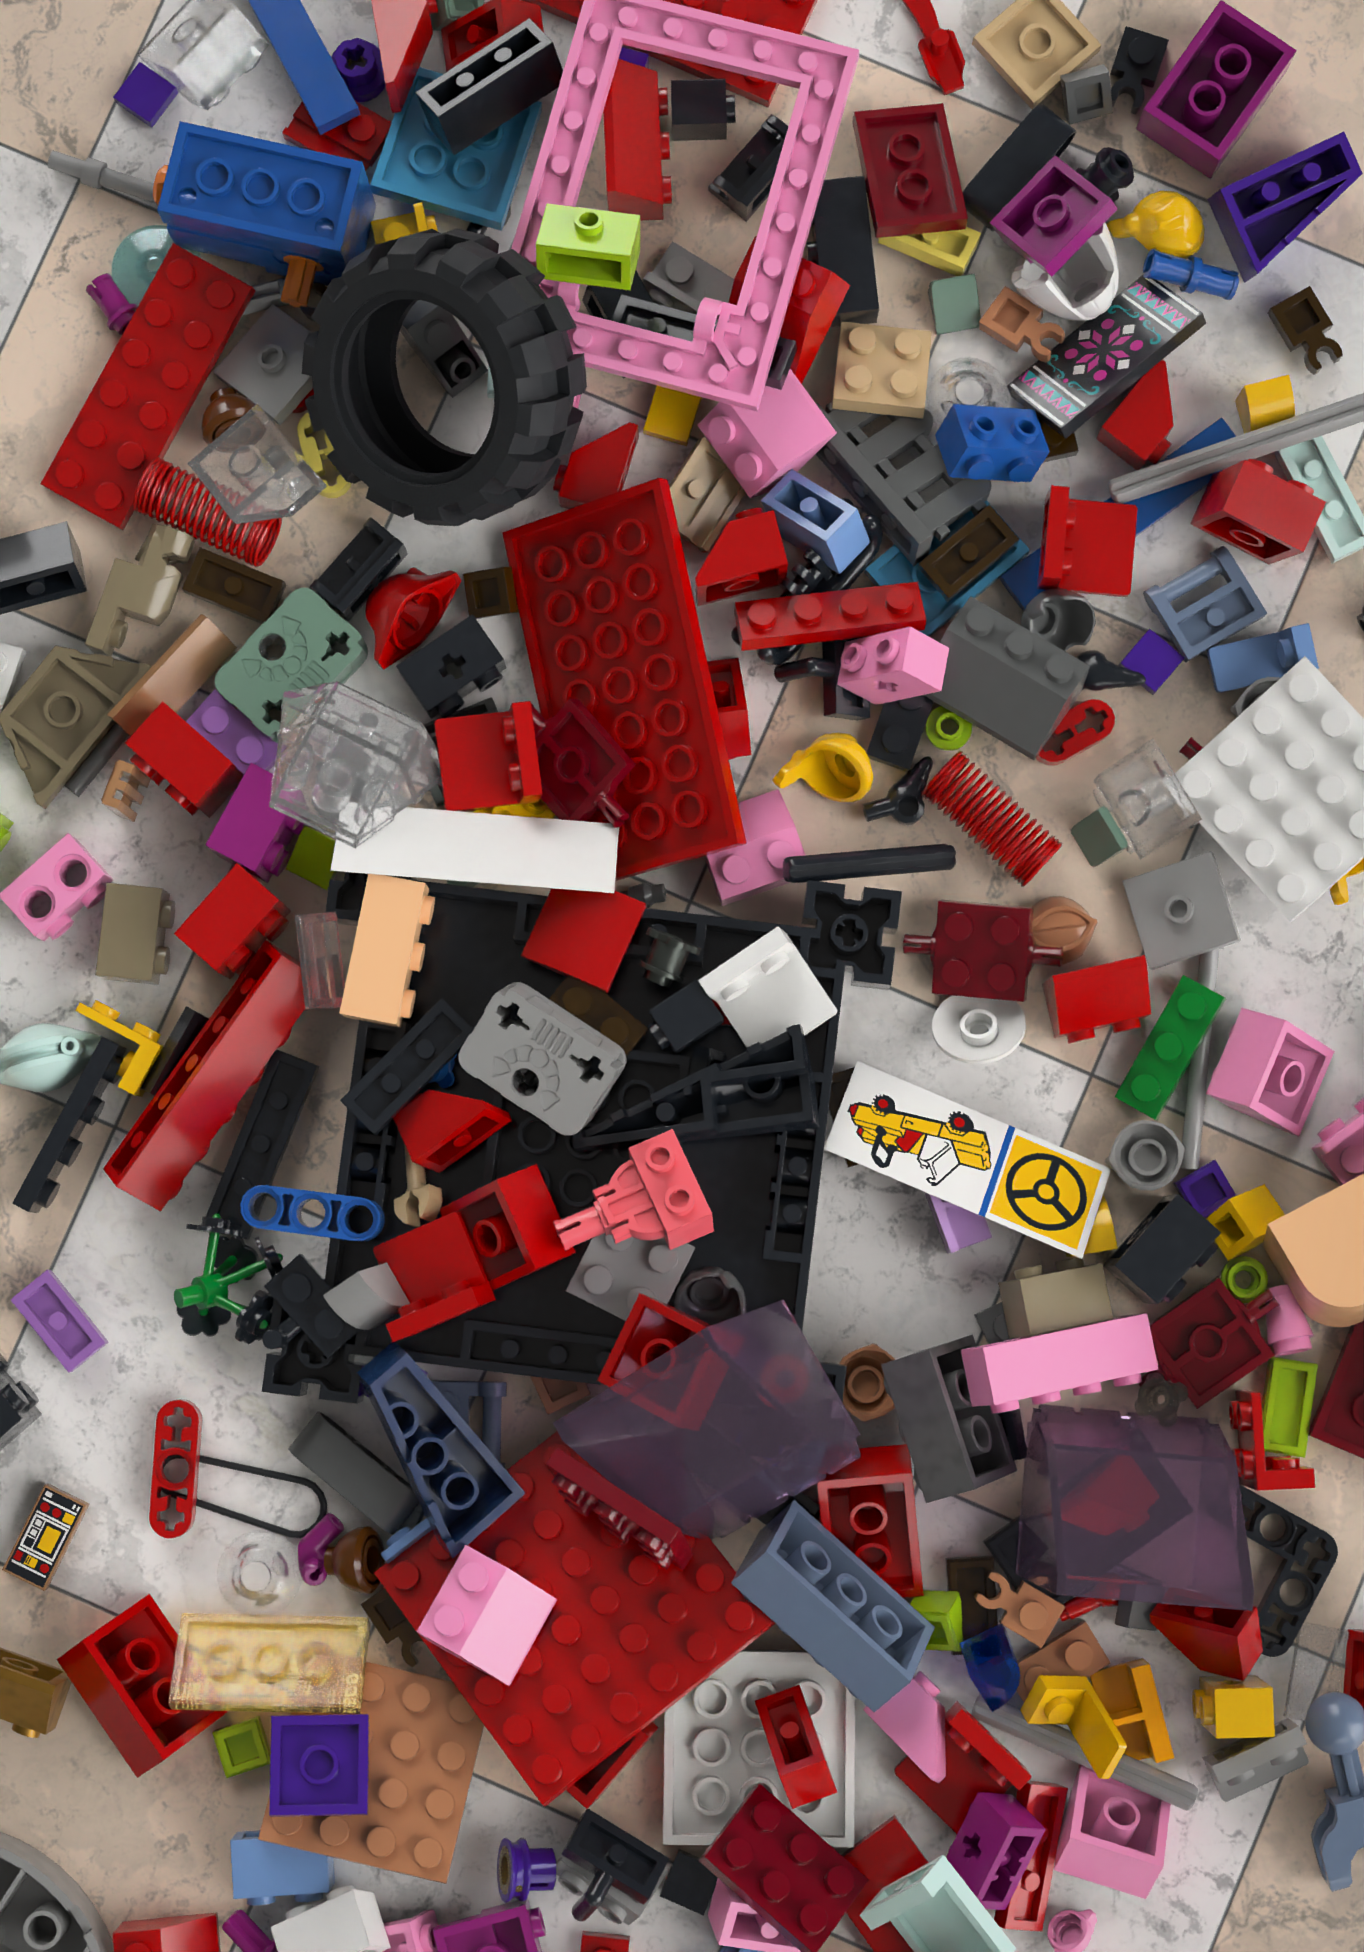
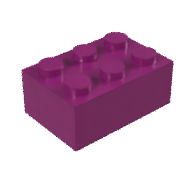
M1220 0L1144 107L1136 130L1211 179L1285 75L1297 50Z

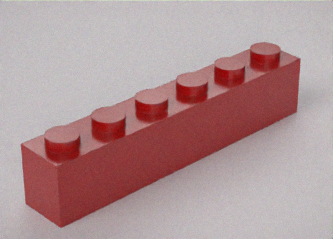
M264 941L104 1166L103 1170L117 1188L160 1212L169 1200L178 1195L184 1178L194 1164L205 1157L210 1148L211 1140L221 1126L232 1119L237 1110L238 1102L248 1088L256 1084L261 1078L265 1064L275 1050L286 1043L290 1037L293 1025L302 1012L310 1008L316 1001L319 989L324 982L309 967L269 941Z

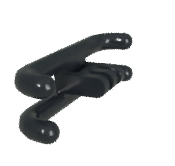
M847 498L842 499L854 507V504L851 500ZM873 514L866 515L863 518L862 522L870 543L836 576L831 573L823 559L815 551L808 548L803 555L807 564L803 566L796 563L791 569L795 576L794 580L792 581L785 577L779 584L784 591L780 597L849 589L870 564L880 548L883 539V528L880 519ZM736 626L731 632V637L740 646ZM803 644L757 649V654L768 665H780L792 658Z

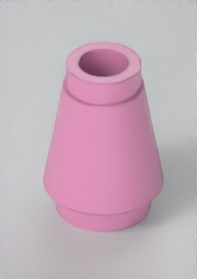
M1288 1284L1269 1288L1273 1295L1272 1298H1275L1280 1305L1266 1314L1268 1346H1273L1275 1356L1292 1355L1312 1349L1310 1338L1314 1334Z

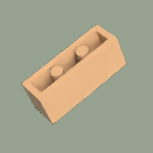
M368 874L339 1012L342 1016L401 1028L403 1018H411L416 997V991L409 989L412 971L420 972L425 954V944L419 943L422 924L430 925L435 904V897L428 896L429 888L426 883L387 875Z

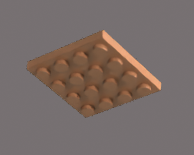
M307 1648V1651H312L316 1657V1660L307 1670L312 1685L308 1701H294L290 1716L369 1715L368 1815L270 1817L269 1794L258 1840L447 1884L484 1724L452 1681ZM306 1653L305 1655L308 1658L304 1659L298 1686H302V1688L297 1687L295 1696L299 1697L294 1699H302L303 1697V1700H306L310 1684L301 1683H310L304 1671L314 1659L311 1653ZM329 1666L331 1672L327 1677V1682L323 1687H320L323 1682H316H319L323 1679L321 1674L324 1676V1672L321 1667H323L327 1673ZM350 1676H357L360 1682L357 1686L350 1687L347 1684V1679ZM350 1679L349 1682H350L351 1684H355V1683L357 1682V1680H356V1679ZM347 1689H350L348 1695L354 1696L356 1694L354 1690L357 1689L358 1696L355 1699H348L345 1696V1692ZM330 1691H332V1693H331V1701H330L331 1706L329 1705ZM334 1691H336V1692H335V1701H336V1703L334 1704V1705H336L335 1707L333 1706V1703H334V1701H333ZM347 1701V1706L352 1702V1706H354V1702L357 1701L356 1709H344V1702Z

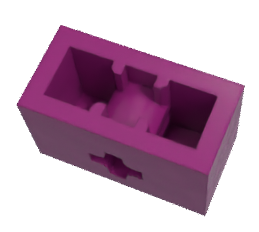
M978 1792L969 1807L968 1814L954 1842L948 1850L946 1858L985 1909L1006 1910L1046 1829L1012 1794Z

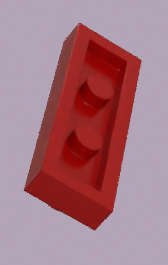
M1028 1781L1020 1790H1017L1016 1799L1046 1830L1006 1910L995 1911L994 1921L999 1927L1040 1932L1043 1930L1067 1797V1787L1056 1783Z

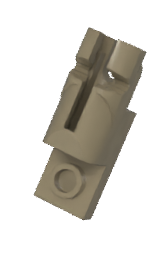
M152 524L148 536L135 557V560L139 561L138 565L115 558L85 645L93 653L112 657L114 648H121L128 630V623L124 622L126 616L156 626H160L171 612L178 589L184 578L176 567L171 566V564L188 563L195 544L192 536L168 526Z

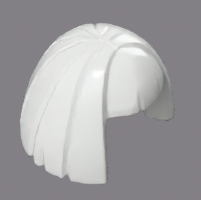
M1104 223L1052 277L1034 262L1030 264L1023 257L1018 260L1014 267L1015 272L1012 273L1011 277L1016 289L1030 302L1046 312L1069 320L1087 321L1096 318L1108 310L1118 289L1119 271L1117 257L1107 225Z

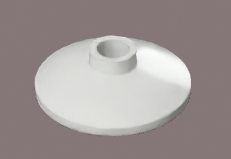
M951 995L939 1005L932 1020L933 1037L940 1050L957 1061L970 1064L990 1063L1006 1057L1019 1046L1026 1029L1025 1015L1017 1001Z

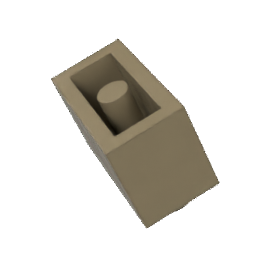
M106 883L96 976L106 980L159 985L160 974H167L170 961L169 947H164L166 928L172 929L175 919V901H169L170 893L163 888Z
M1072 1258L1055 1262L1057 1271L1043 1274L1042 1265L1014 1270V1280L998 1283L1009 1339L1034 1336L1112 1320L1113 1314L1103 1264L1084 1265L1083 1258Z

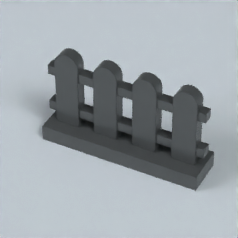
M832 402L826 405L824 411L816 403L837 432L816 453L817 457L868 515L873 514L880 519L883 532L913 566L923 561L929 555L933 536L942 541L949 536V525L970 511L976 516L987 507L984 502L988 499L992 485L990 480L952 478L948 476L938 444L934 446L926 438L933 426V416L928 410H924L923 419L886 415L892 423L871 437H868L861 429L883 414L832 409ZM914 446L921 455L897 470L890 461ZM942 478L950 488L926 503L919 493Z

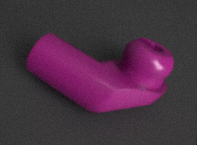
M327 1513L298 1544L299 1573L302 1580L310 1586H317L325 1581L328 1575L324 1567L325 1551L344 1531L342 1522L331 1513Z

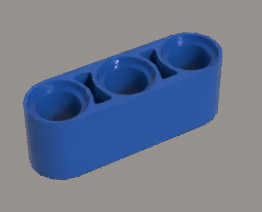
M258 1185L249 1189L243 1195L240 1203L241 1214L244 1220L249 1225L259 1229L351 1241H370L381 1233L385 1224L382 1208L375 1201L362 1197ZM268 1193L275 1198L277 1210L271 1219L262 1221L254 1212V1204L259 1196ZM310 1200H318L325 1209L324 1220L316 1227L307 1226L301 1217L303 1206ZM366 1206L373 1215V1223L368 1231L359 1234L351 1229L349 1216L354 1208Z

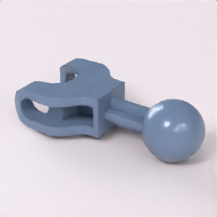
M1330 1692L1319 1696L1309 1706L1305 1718L1306 1731L1310 1740L1317 1748L1328 1753L1330 1756L1336 1787L1324 1789L1327 1804L1324 1812L1316 1820L1311 1833L1320 1872L1332 1892L1348 1888L1353 1883L1351 1860L1356 1852L1364 1847V1776L1357 1750L1364 1741V1709L1356 1699L1341 1692Z

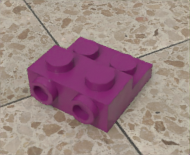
M1055 155L1002 208L990 224L1004 243L1030 264L1034 262L1052 277L1118 208L1111 198Z
M527 1897V1900L524 1902L519 1900L484 1909L481 1911V1914L435 1926L433 1928V1935L438 1952H542L539 1937L546 1936V1929L540 1907L531 1909Z

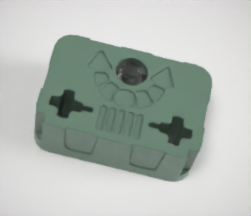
M302 587L291 592L284 600V603L248 638L243 647L229 662H226L215 675L214 683L221 696L236 710H239L262 734L268 739L275 741L278 745H283L293 740L367 659L368 648L361 634L349 622L342 619L313 590ZM335 641L342 645L346 643L349 652L346 655L339 652L334 654L331 645ZM284 643L281 647L284 652L283 656L279 659L273 656L267 660L269 656L266 650L267 647L271 644L278 646ZM271 709L283 710L284 715L287 717L285 721L281 724L276 720L272 721L268 714Z

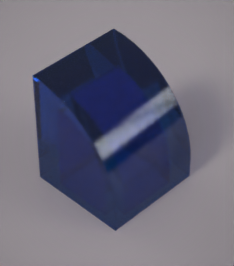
M1003 1624L959 1643L969 1677L992 1712L1002 1707L1012 1698L1020 1683V1669L1009 1635Z

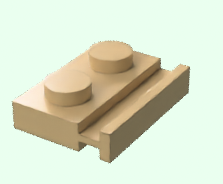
M704 437L698 439L669 484L680 537L690 541L701 552H708L746 493L711 443Z

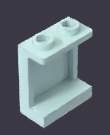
M944 1855L883 1887L860 1914L871 1931L891 1921L914 1952H1014L1016 1950L1015 1946Z

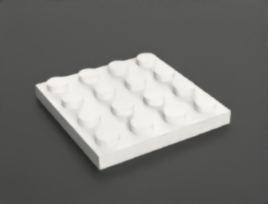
M1306 656L1164 783L1290 922L1295 920L1364 858V718Z
M743 1649L667 1709L664 1721L663 1845H711L753 1787L760 1783L831 1847H854L855 1697L849 1692L847 1687L826 1668L818 1665L806 1650ZM800 1685L837 1793L792 1809L780 1780L755 1700Z

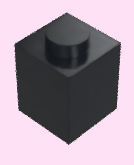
M726 79L671 80L672 141L727 139V123H735L736 117L735 95H726Z
M696 979L651 1009L649 1014L654 1022L649 1024L647 1028L662 1050L670 1045L677 1054L724 1023V1018L698 979Z

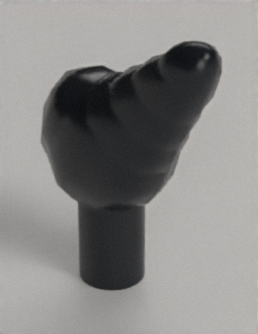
M1089 650L1077 656V659L1090 666L1082 690L1101 691L1112 688L1140 686L1146 681L1143 674L1108 661L1105 655L1098 650Z
M926 756L917 762L911 770L889 789L886 798L862 804L867 822L890 815L899 823L905 825H912L921 819L925 809L922 791L926 787L933 766V760L930 756Z

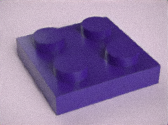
M369 1715L271 1716L269 1816L368 1815Z

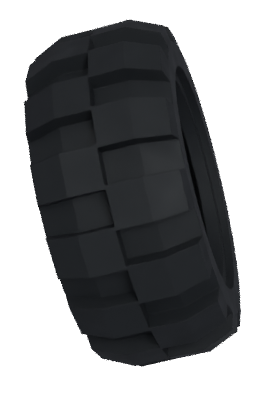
M458 228L444 233L429 229L376 244L351 259L345 267L342 277L331 280L311 318L320 325V329L308 334L304 341L302 374L312 376L314 395L309 396L305 400V404L314 432L324 429L334 448L327 455L328 459L347 482L355 484L362 481L369 487L366 499L402 518L414 513V520L426 525L460 526L472 519L482 521L512 508L514 504L537 494L557 475L561 463L559 457L570 453L584 413L573 407L574 397L585 393L587 387L584 353L573 354L567 334L568 330L577 326L562 297L556 295L548 298L539 287L545 275L515 250L511 249L498 254L499 243L489 236ZM418 300L435 304L458 318L473 334L487 359L493 380L494 410L488 434L476 454L457 451L435 439L420 425L404 399L396 367L397 341L403 321Z

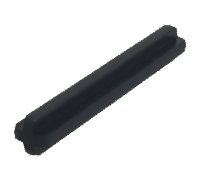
M935 844L787 857L783 861V877L787 882L804 883L808 880L827 881L951 870L956 865V851L952 845Z

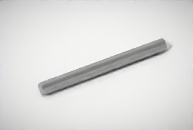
M1364 393L1111 479L1108 484L1111 498L1114 503L1123 504L1226 469L1243 460L1255 459L1363 422Z

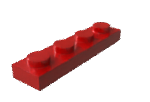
M918 582L735 602L734 606L741 651L868 637L906 627H912L921 631L925 630L926 615Z

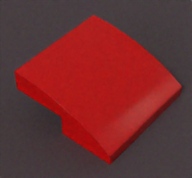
M551 888L521 957L608 993L647 904L618 891L605 893Z

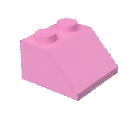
M791 369L788 372L782 390L768 386L764 387L758 412L719 402L698 424L700 430L749 498L769 493L791 469L798 472L837 434Z
M779 789L738 803L747 844L704 856L721 906L791 883L785 881L783 877L784 859L793 856H805L795 824Z
M1241 1008L1236 1023L1230 1030L1229 1039L1218 1066L1212 1073L1211 1082L1206 1094L1236 1111L1290 1134L1300 1136L1335 1051L1284 1019Z
M465 1545L417 1632L432 1644L510 1686L557 1599L509 1568Z
M1079 1764L1061 1825L1054 1870L1146 1899L1164 1866L1171 1804L1115 1779H1099L1094 1770Z

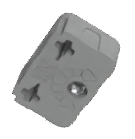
M521 982L511 983L496 992L491 998L481 1019L460 1049L459 1063L467 1073L482 1080L523 1110L529 1111L547 1123L549 1127L558 1133L574 1135L585 1127L598 1111L625 1067L626 1054L618 1044L528 985ZM513 1003L520 1007L517 1013L520 1019L517 1021L510 1018L512 1009L509 1006ZM594 1056L601 1060L598 1067L601 1071L597 1074L590 1070L592 1066L590 1059ZM529 1069L536 1074L535 1081L537 1083L532 1087L525 1083L526 1076L523 1074Z

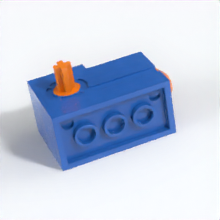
M179 121L169 165H164L158 170L153 186V199L158 206L157 211L163 223H167L166 229L174 244L183 249L264 266L268 273L285 276L286 279L280 300L290 303L291 306L300 308V306L307 307L313 283H321L328 286L332 279L342 277V273L351 259L365 251L371 229V221H373L376 209L375 200L362 161Z

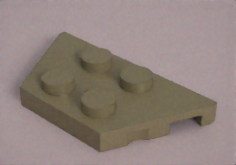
M55 645L0 713V725L14 749L16 760L21 770L25 773L37 804L44 809L50 805L72 775L112 728L115 722L107 714L151 668L149 664L117 660L111 656L96 653H82L76 649Z

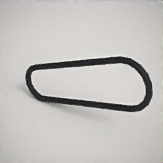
M171 1455L165 1460L163 1469L171 1460L185 1458L180 1455ZM200 1455V1463L305 1485L311 1488L318 1496L320 1514L316 1522L308 1529L291 1531L199 1499L196 1502L198 1507L290 1538H303L327 1514V1501L324 1492L315 1482L307 1478ZM161 1487V1491L164 1494L171 1495L174 1499H177L179 1495L187 1497L185 1494Z

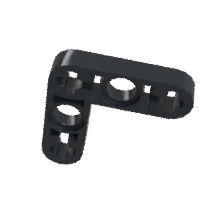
M1233 1482L1221 1483L1211 1491L1208 1499V1506L1212 1516L1227 1527L1284 1557L1257 1607L1260 1628L1262 1625L1271 1627L1278 1616L1274 1612L1268 1611L1272 1603L1283 1612L1294 1615L1291 1623L1282 1617L1277 1625L1276 1631L1282 1635L1279 1643L1270 1641L1266 1647L1263 1646L1261 1654L1277 1657L1286 1653L1292 1646L1336 1562L1338 1547L1334 1538L1324 1530L1246 1487ZM1237 1491L1239 1493L1237 1501L1251 1510H1254L1255 1501L1261 1504V1507L1252 1515L1248 1530L1242 1526L1248 1521V1518L1233 1511L1227 1517L1223 1515L1225 1507L1219 1503L1222 1495L1231 1497ZM1276 1513L1283 1518L1286 1528L1281 1538L1269 1541L1261 1534L1260 1524L1265 1516ZM1320 1537L1322 1539L1320 1547L1326 1551L1323 1559L1316 1557L1312 1559L1307 1569L1316 1573L1312 1581L1305 1574L1292 1570L1291 1567L1294 1561L1298 1565L1304 1566L1309 1556V1553L1303 1549L1304 1544L1307 1541L1315 1543ZM1289 1579H1298L1305 1587L1304 1599L1297 1605H1286L1280 1597V1588ZM1261 1635L1262 1644H1263V1642H1264V1637Z

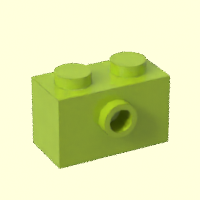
M547 203L536 241L537 269L545 275L544 279L631 290L640 254V215Z

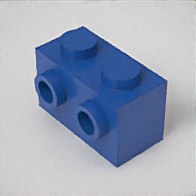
M953 404L935 434L948 476L952 478L1031 482L1050 452L1036 412L1032 409Z

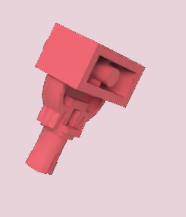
M673 1129L629 1147L630 1160L622 1164L615 1171L608 1184L593 1190L596 1200L593 1202L594 1206L553 1222L565 1251L569 1250L570 1247L604 1233L605 1235L610 1234L615 1244L631 1237L648 1241L664 1238L669 1250H672L714 1232L712 1212Z

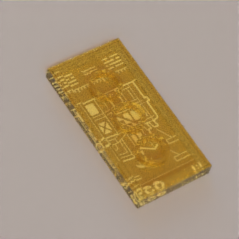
M182 1613L168 1704L173 1710L361 1714L371 1627L369 1617Z

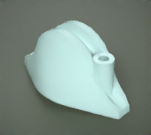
M41 1023L26 1027L14 1035L0 1049V1084L43 1093L59 1089L85 1069L102 1035L51 1023Z

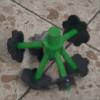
M214 1214L212 1217L203 1216L201 1225H186V1229L209 1232L203 1275L193 1278L191 1286L176 1289L173 1295L177 1306V1314L183 1318L181 1323L182 1330L189 1336H196L201 1332L208 1337L215 1336L218 1333L219 1326L229 1322L232 1312L238 1316L236 1320L238 1329L235 1333V1339L247 1344H251L255 1340L260 1341L264 1333L270 1330L274 1302L273 1296L270 1293L258 1290L252 1297L249 1306H245L228 1299V1285L238 1283L242 1279L251 1280L255 1273L264 1269H268L271 1278H273L283 1269L281 1264L283 1255L276 1253L273 1245L264 1248L258 1236L254 1239L263 1258L259 1261L256 1250L247 1246L240 1237L242 1236V1231L230 1229L231 1220L221 1219L219 1214ZM219 1234L232 1235V1237L228 1239L225 1236H219Z

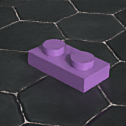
M215 689L186 720L190 726L226 756L243 774H245L250 763L269 771L285 753L283 748L262 734L239 710H236Z
M52 1270L43 1272L10 1299L68 1373L73 1372L109 1343Z

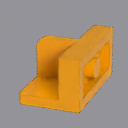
M1144 1658L1102 1668L1089 1676L1093 1689L1126 1742L1125 1755L1136 1760L1151 1757L1155 1763L1174 1759L1151 1667Z

